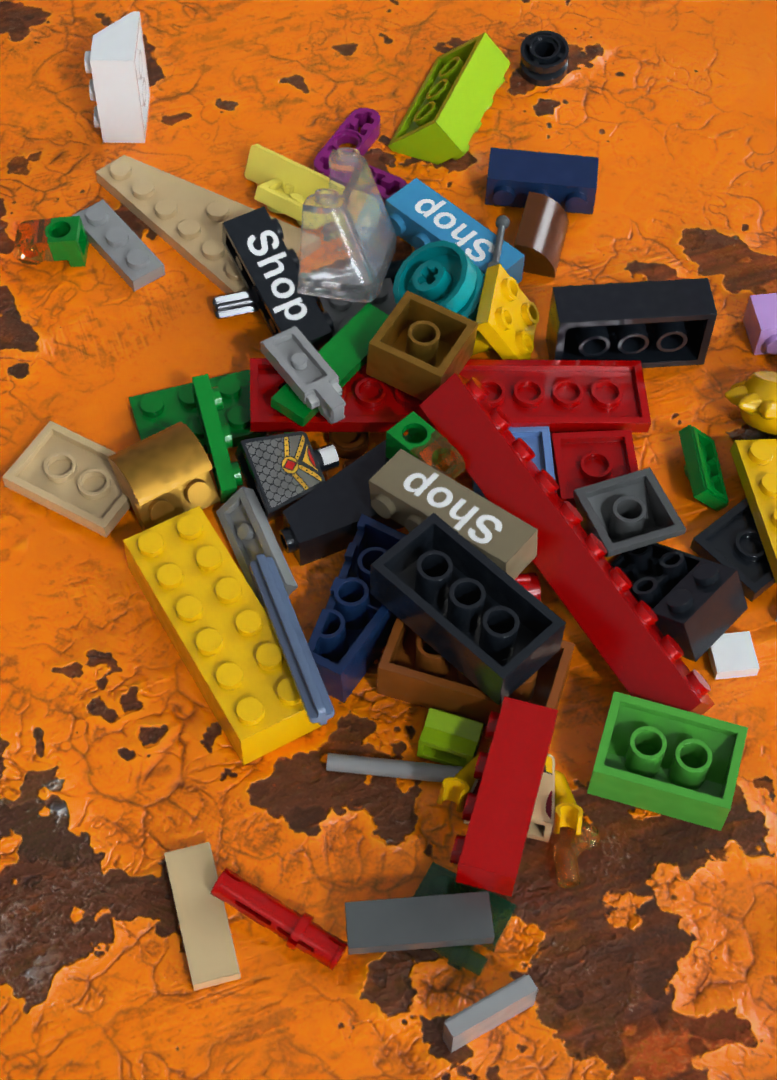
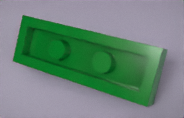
M205 374L192 377V394L208 457L213 467L212 472L217 492L222 504L237 492V486L243 485L238 461H230L228 448L233 447V441L229 425H221L218 411L223 410L219 387L211 388L209 376Z

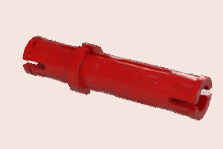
M226 868L221 873L211 890V895L228 903L245 916L287 941L285 946L293 951L296 948L300 949L332 971L348 946L346 941L332 935L314 923L313 916L306 912L304 915H301L297 911L292 910L257 886L247 882L229 868Z

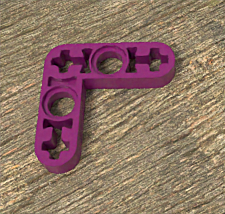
M359 108L346 118L316 155L314 171L375 199V207L385 211V200L406 186L407 182L398 176L360 161L380 135V115L371 108ZM344 143H350L356 146L352 150H343L339 148V146ZM356 178H366L370 182L365 185H357L352 181Z

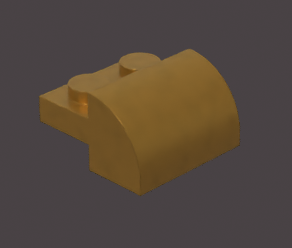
M181 421L108 457L121 491L129 498L142 531L197 506H200L203 510L221 501L209 472L213 469L211 462L195 434Z

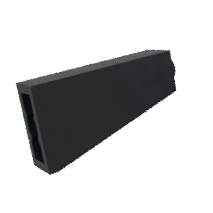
M386 440L283 511L284 529L279 530L280 540L287 553H294L300 566L347 549L349 543L354 540L361 514L395 530L404 527L391 518L385 519L381 517L371 507L369 480L390 460L385 456Z

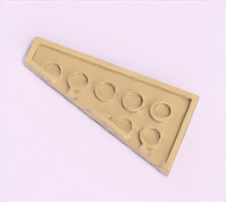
M126 155L119 157L96 171L97 182L225 294L248 290L223 244V222L255 209ZM277 219L283 230L284 239L282 240L288 250L292 248L295 251L299 261L320 248V236Z

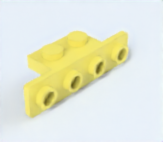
M254 144L250 147L244 176L246 179L259 184L254 199L267 205L268 210L278 214H286L296 219L297 223L305 228L314 229L334 220L361 234L368 231L376 203L375 199L259 144Z

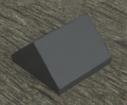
M650 467L574 490L573 496L576 508L583 518L580 525L588 535L592 533L603 543L608 551L605 557H611L680 536L686 532L684 524Z

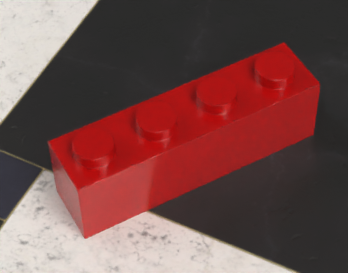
M504 696L500 713L491 711L485 732V738L492 740L489 753L480 751L473 777L481 780L477 794L468 793L462 815V820L469 822L466 836L456 835L451 853L450 863L458 865L456 882L512 897L554 733L558 710Z

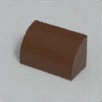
M530 191L514 248L525 255L523 272L555 278L569 226V219L566 211L557 201L546 195Z

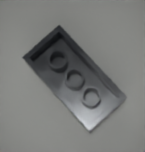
M708 278L553 287L546 332L549 360H641L642 368L704 364L717 317Z
M435 513L431 514L371 564L370 594L498 706L503 702L504 696L509 697L560 650L566 622Z

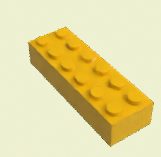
M200 506L123 540L129 570L243 765L322 727L318 723H311L309 721L268 614Z

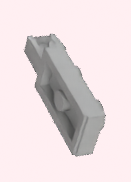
M296 326L260 342L262 354L308 408L312 410L318 407L320 414L331 425L345 418L344 406L346 402L341 397L343 390L339 385V376Z

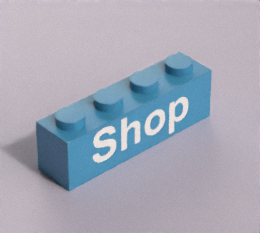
M417 178L385 200V226L393 235L401 237L413 246L415 250L430 242L444 240L456 243L474 264L486 274L487 264L492 261L497 236L495 233ZM503 240L499 263H501L510 277H513L517 283H520L523 276L525 255Z

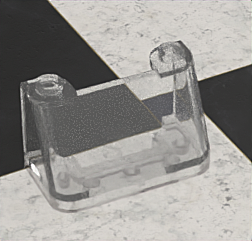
M342 147L332 150L329 155V189L316 190L315 194L308 196L303 204L297 294L351 302H370L378 297L396 251L397 234L367 159L360 155L359 150L355 148Z

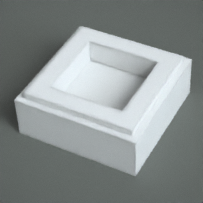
M750 631L724 633L707 650L714 680L757 676L760 667Z

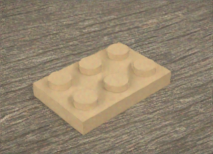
M49 421L2 477L5 487L106 538L132 506L129 498L122 493L108 459L109 456L116 452L52 421Z

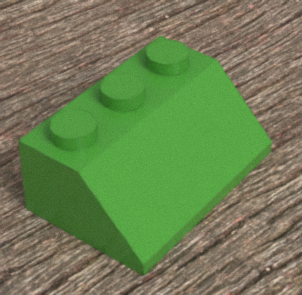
M614 691L587 793L721 831L731 809L748 727Z

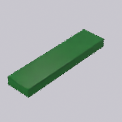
M367 303L318 351L339 376L341 388L367 363L369 342L389 316L370 303ZM287 383L271 398L272 408L302 427L319 412L318 407L312 410L308 408Z

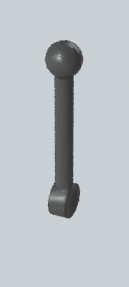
M505 215L497 217L495 221L498 228L492 261L487 264V268L501 264L499 261L505 229L510 225V220Z

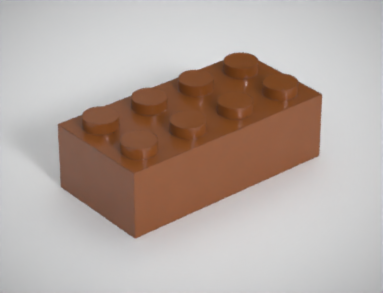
M398 617L396 618L378 665L377 693L428 709H439L485 723V726H487L491 711L500 713L502 703L498 706ZM562 640L560 650L516 689L509 698L557 710L569 673L575 643Z

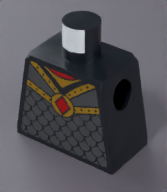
M303 431L245 439L240 441L235 452L248 488L254 489L268 522L283 515L285 509L324 483L325 478L322 472L337 468L340 464L337 451L332 444L313 449L307 434Z

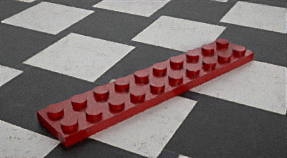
M250 358V432H386L412 411L431 425L436 432L438 431L419 406L423 402L422 400L367 375V363L342 387L341 397L346 402L344 406V419L331 425L319 411L302 427L271 407V398L286 384L285 380L267 358ZM469 359L459 375L469 380L472 377L476 378L489 393L486 400L493 409L497 407L508 417L512 423L511 427L549 426L550 432L631 430L632 433H648L651 426L641 360Z

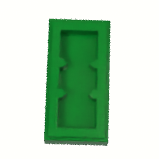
M686 426L679 431V436L686 462L684 472L690 481L693 497L715 511H719L728 506L729 501L715 442L694 426Z

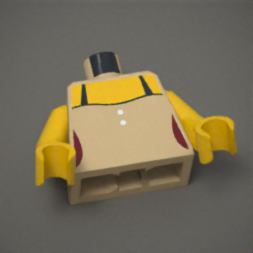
M551 754L547 756L527 838L549 842L552 827L555 834H559L561 827H570L576 831L575 835H581L583 810L579 805H576L565 775L555 770V757ZM476 755L454 777H448L443 780L437 799L438 804L441 805L443 801L450 800L457 804L456 811L463 812L468 793L477 794L481 780L473 778L479 755Z

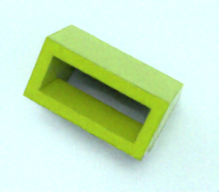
M429 708L425 725L419 738L417 756L444 765L464 767L477 755L485 723L439 709Z

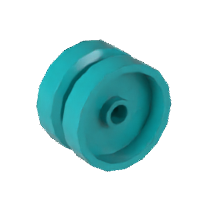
M444 240L430 242L416 249L403 261L395 275L393 285L395 303L398 304L408 290L476 321L485 274L456 243Z

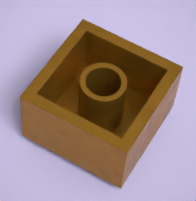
M407 290L369 342L366 374L424 401L454 373L459 374L473 354L478 323Z

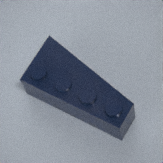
M364 514L360 516L354 540L348 545L339 576L335 577L327 605L325 609H322L308 642L328 695L343 703L386 646L397 618L370 594L371 564L405 537L406 534Z

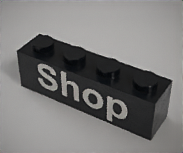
M261 207L223 222V244L272 336L296 326L312 346L319 351L332 338V333L335 332L334 324L327 311L321 312L316 302L318 297L312 282L309 279H303L299 271L301 266L297 254L292 248L288 250L282 240L284 239V234L279 221L276 218L271 219L265 207Z

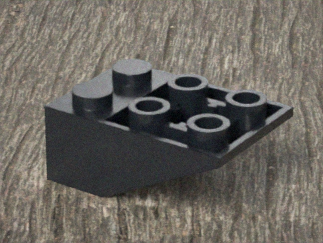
M653 543L621 553L610 564L612 568L615 566L620 568L630 579L633 587L629 590L638 602L643 600L658 617L655 625L663 636L670 635L684 652L683 657L694 662L748 609L736 569L659 543Z

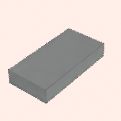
M530 975L519 977L446 1019L442 1039L451 1053L533 1006L538 988Z

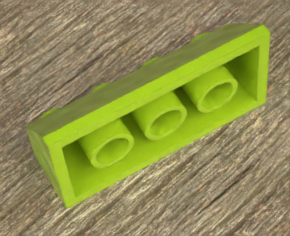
M486 32L436 59L388 144L391 151L437 165L450 159L458 160L466 154L470 148L468 143L473 134L481 127V119L485 111L493 104L494 100L492 98L496 90L504 83V75L511 63Z

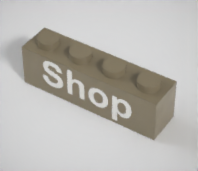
M402 449L369 480L371 507L381 517L385 519L391 518L404 526L409 533L431 514L435 513L514 580L537 556L538 529Z

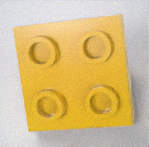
M501 264L486 269L475 321L478 323L471 356L495 350L503 360H530L534 349L533 341L536 325L539 321V312L536 305L529 301L519 288L517 281L509 276Z

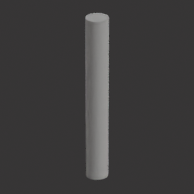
M328 753L326 771L441 783L445 778L454 777L463 768V766Z

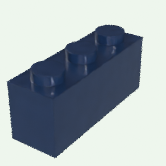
M491 148L485 205L524 208L530 191L554 199L566 212L593 214L597 191L599 157Z

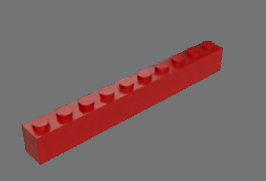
M454 373L419 406L490 502L538 529L537 556L532 561L631 696L700 715L704 714L715 705L707 694L711 691L707 681L696 670L693 669L690 672L681 660V657L684 656L682 648L670 635L663 636L655 625L658 621L655 612L643 600L639 602L629 590L633 587L630 579L620 568L616 566L612 568L604 557L608 551L603 543L592 533L588 535L579 524L583 521V518L578 510L568 501L563 503L555 492L559 489L556 481L544 469L539 471L532 461L535 457L532 449L521 438L515 439L509 431L512 423L508 417L497 407L493 409L486 398L489 396L486 388L474 377L469 380Z

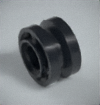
M538 31L524 39L521 45L520 71L526 81L536 86H551L564 79L568 71L569 46L565 38L552 31Z

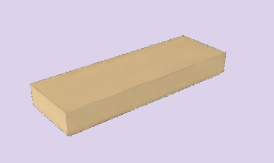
M210 842L165 852L164 857L194 991L241 979L224 902L211 895V890L218 879Z

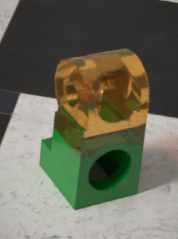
M69 216L23 221L16 230L13 246L14 257L27 265H37L45 260H68L71 267L86 266L89 239L81 217Z
M414 411L386 431L385 456L388 459H391L402 449L453 480L464 472L465 462L458 450ZM408 430V434L403 437V433Z

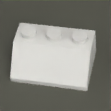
M132 11L94 34L91 51H85L86 73H92V79L89 81L90 100L96 101L97 104L94 107L95 128H101L103 143H145L150 87L140 11Z

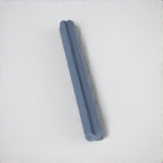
M264 554L256 555V560L250 562L249 568L307 717L311 723H318L320 726L325 725L328 719L334 717L335 710L275 561L271 556L265 557Z

